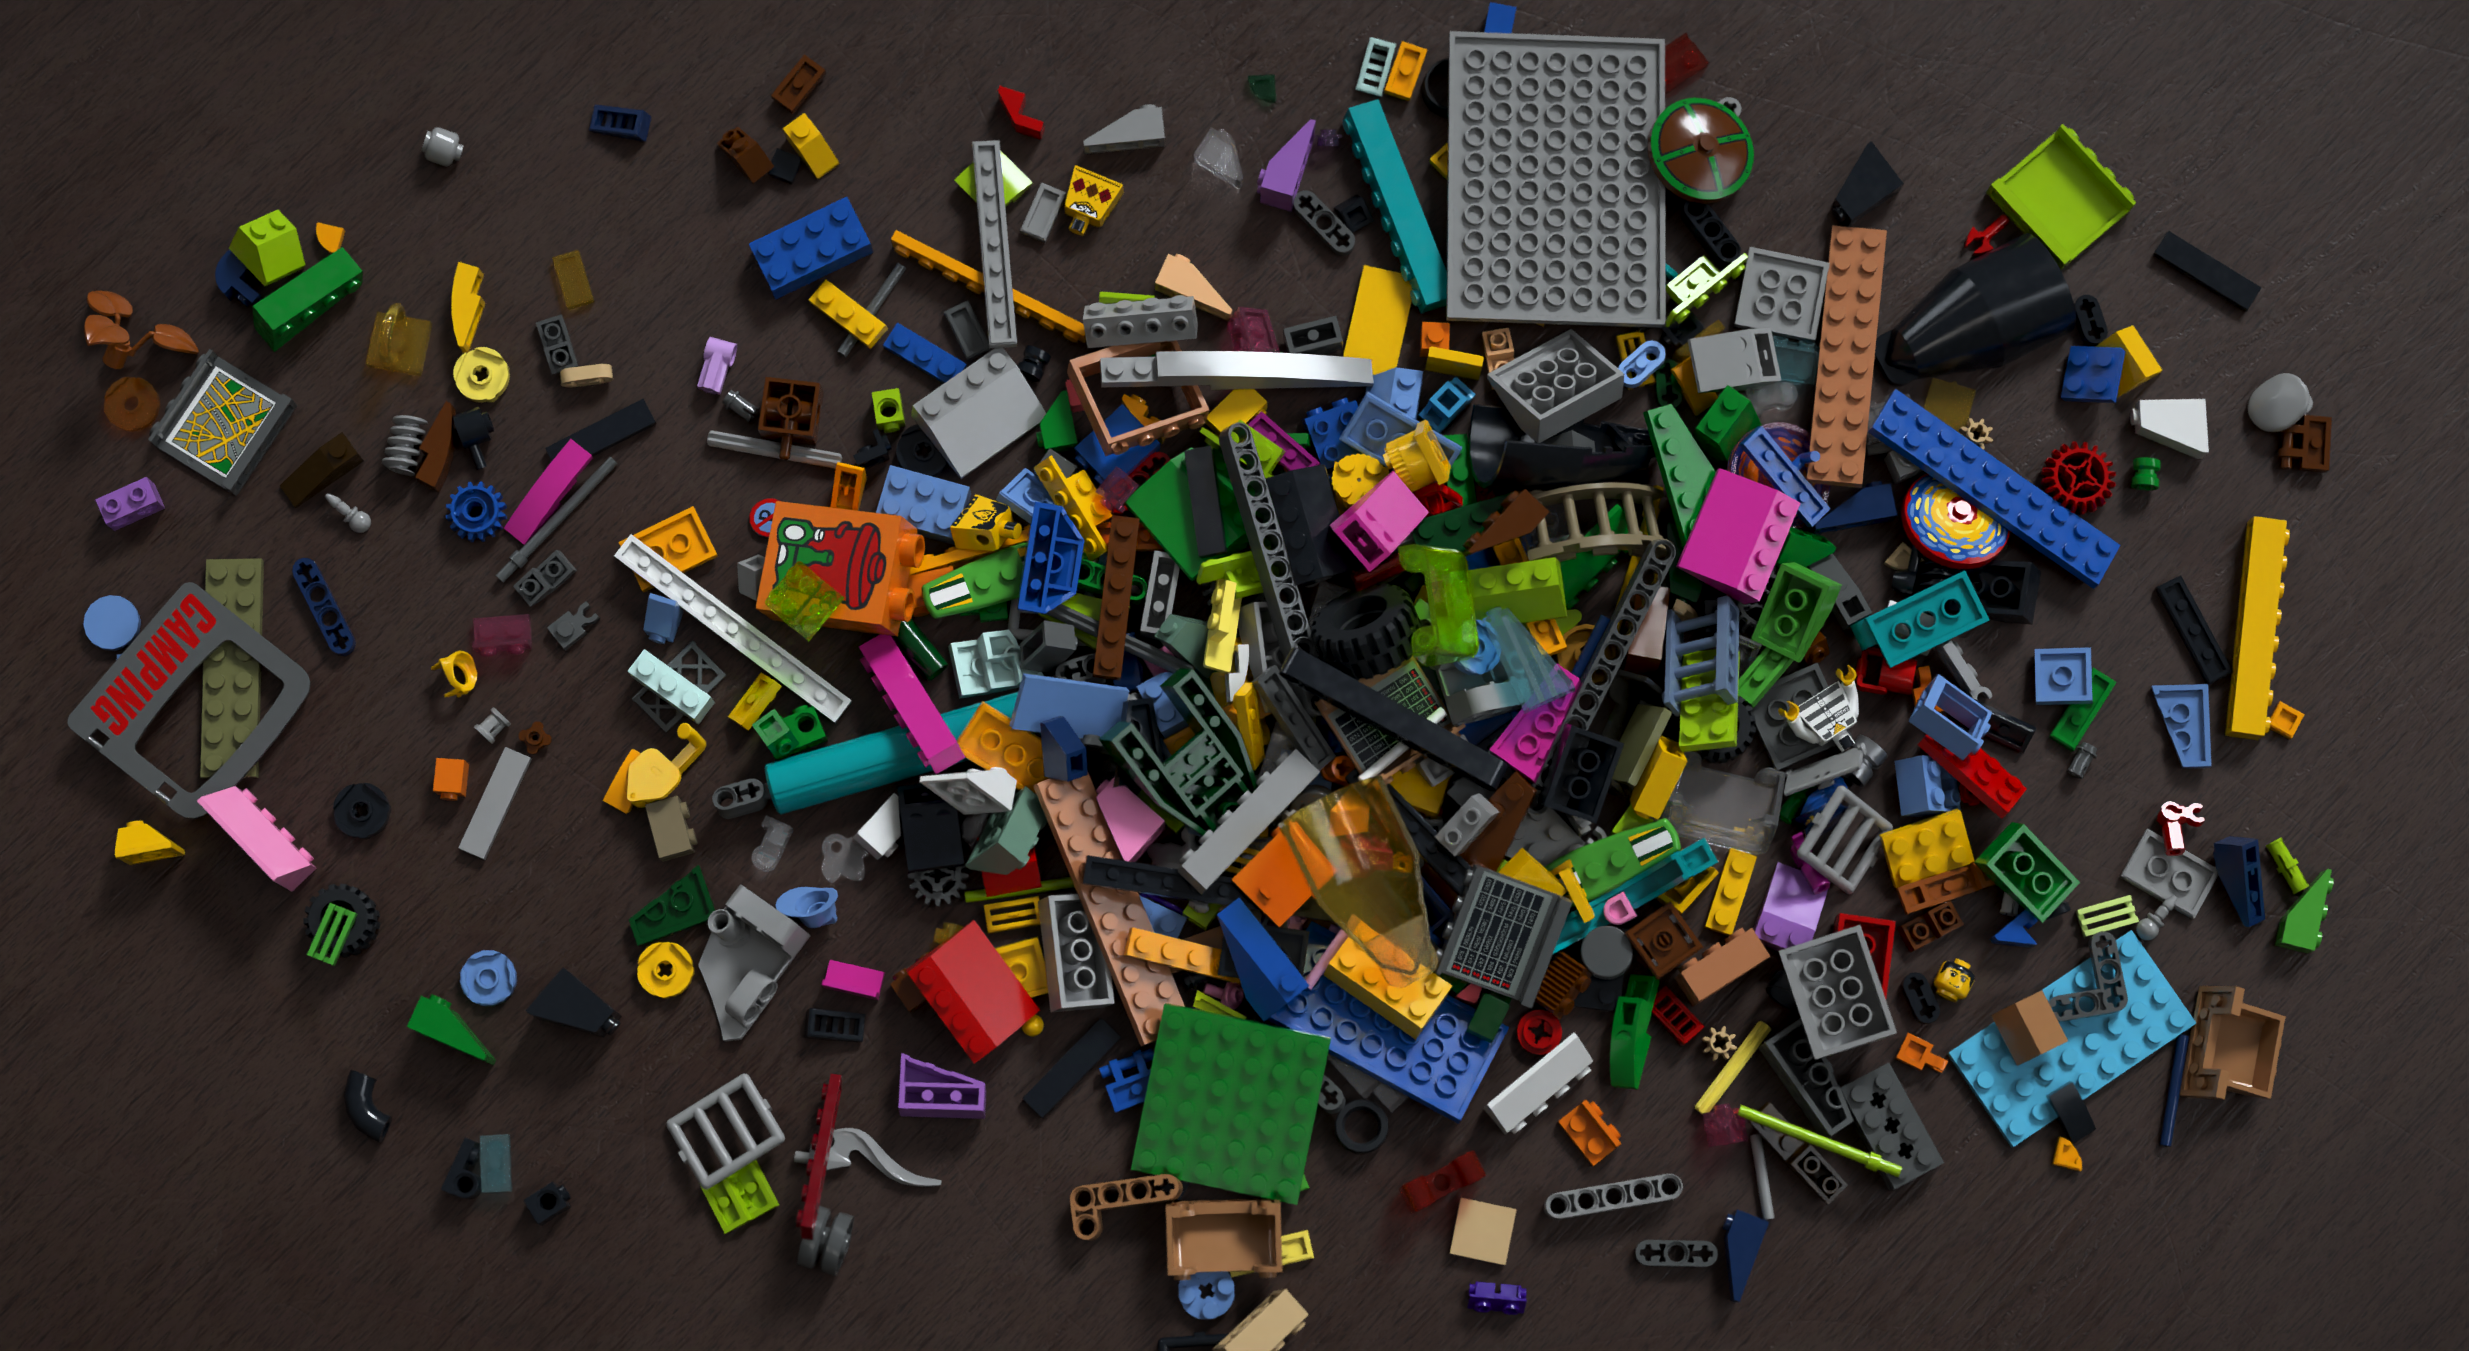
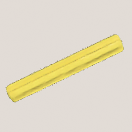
M1759 1021L1697 1102L1695 1109L1704 1116L1710 1113L1771 1031V1028L1766 1023Z

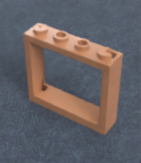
M1177 340L1111 346L1069 361L1067 374L1105 456L1123 454L1129 448L1137 445L1147 446L1155 439L1164 436L1165 438H1170L1188 428L1197 429L1207 421L1209 408L1198 385L1181 386L1192 411L1111 438L1084 380L1085 377L1100 373V358L1148 357L1161 351H1181Z

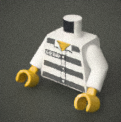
M1847 665L1849 671L1845 676H1843L1840 669L1836 670V676L1842 681L1841 684L1837 681L1799 706L1787 701L1790 706L1788 712L1782 708L1778 709V713L1787 718L1789 726L1797 737L1812 744L1818 743L1820 746L1833 739L1841 752L1846 751L1855 744L1847 732L1848 729L1857 723L1856 718L1859 715L1858 692L1854 681L1856 679V671L1850 665Z

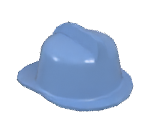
M797 887L783 893L777 899L776 909L785 916L798 917L809 928L835 924L837 922L835 902L838 893L833 888Z

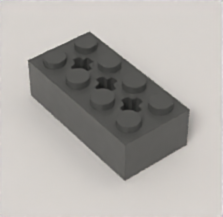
M1889 1062L1841 1087L1853 1118L1852 1124L1868 1153H1876L1882 1156L1881 1159L1902 1166L1899 1177L1878 1170L1889 1191L1944 1163ZM1872 1094L1881 1100L1879 1109L1877 1105L1873 1107L1870 1103L1873 1100ZM1886 1119L1894 1123L1893 1134L1891 1130L1886 1132L1884 1126L1887 1125ZM1900 1145L1908 1149L1907 1159L1905 1156L1900 1157L1898 1155V1151L1901 1150Z

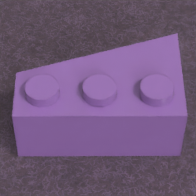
M901 1053L898 1106L900 1116L985 1119L986 1086L984 1082L953 1071L949 1072L935 1067L934 1064L924 1063Z

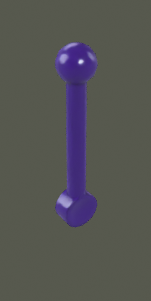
M1139 893L1140 896L1144 898L1149 897L1181 915L1184 911L1157 895Z

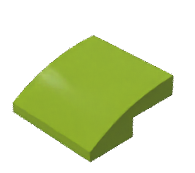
M1000 151L1006 208L1012 201L1015 202L1033 183ZM972 163L954 181L977 203L974 164Z
M754 1160L710 1189L702 1188L725 1234L779 1206L757 1160Z

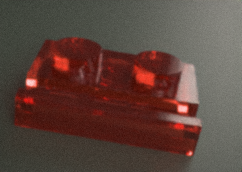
M1684 33L1665 46V95L1706 68L1709 64L1695 43L1689 39L1687 33Z

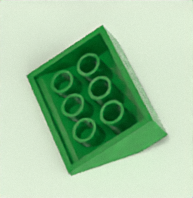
M1183 452L1167 462L1124 501V505L1136 518L1140 519L1139 522L1186 576L1193 581L1198 576L1201 563L1209 559H1219L1239 553L1250 545L1235 495L1217 476L1228 553L1202 559L1198 556L1185 453Z

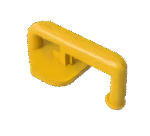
M682 723L677 729V734L679 738L687 739L689 744L672 761L668 760L657 749L651 748L643 751L630 764L628 769L627 799L634 806L645 808L646 804L665 799L680 783L681 774L705 750L706 741L688 723Z

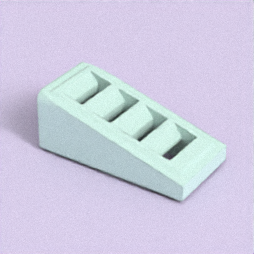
M1370 37L1356 90L1382 97L1396 44ZM1376 48L1387 51L1388 55L1386 57L1372 53V49ZM1373 58L1384 61L1385 66L1369 63V60ZM1369 68L1383 73L1379 77L1366 73V70ZM1364 78L1380 82L1379 87L1363 84Z

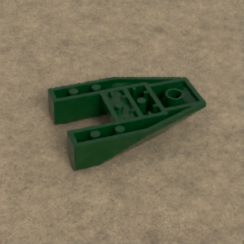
M1179 668L1160 687L1195 733L1188 742L1162 764L1131 722H1118L1098 740L1113 760L1160 808L1203 836L1209 829L1215 832L1221 826L1217 821L1228 810L1233 813L1240 806L1237 801L1247 790L1253 793L1259 786L1255 783L1257 780L1241 733L1193 669Z

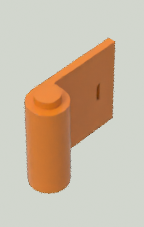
M1281 823L1271 833L1273 839L1231 880L1278 928L1338 871L1290 823L1286 827Z

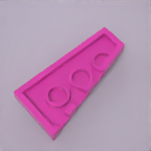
M1557 664L1490 748V753L1535 784L1581 683L1580 679Z

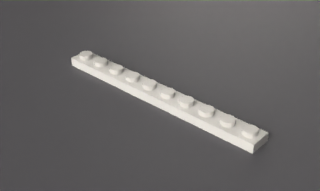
M630 534L614 555L615 558L668 598L677 601L680 607L810 705L814 706V708L834 723L838 721L851 704L852 700L632 534Z

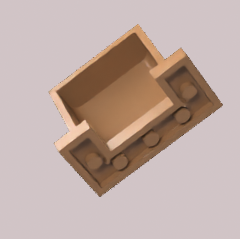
M2199 986L2193 1018L2196 1024L2191 1029L2180 1096L2225 1100L2226 1091L2261 1099H2271L2286 1016L2242 1003L2245 991L2243 988L2237 986Z

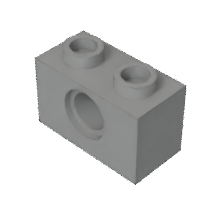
M1478 793L1467 800L1435 838L1454 856L1464 853L1500 812L1484 796Z

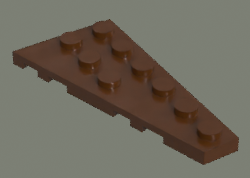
M1518 771L1488 799L1500 813L1464 853L1459 854L1472 868L1474 864L1499 872L1504 861L1503 859L1515 839L1514 836L1530 808L1537 790ZM1426 863L1418 872L1452 910L1458 895Z

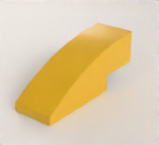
M458 262L452 289V320L458 346L463 353H468L486 304L482 297L477 295L484 275L480 268Z

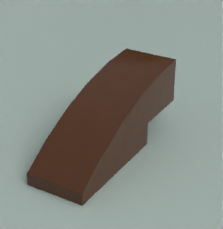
M447 401L419 447L421 452L427 457L415 476L420 484L440 493L448 476L456 445L457 429L453 420L456 410Z

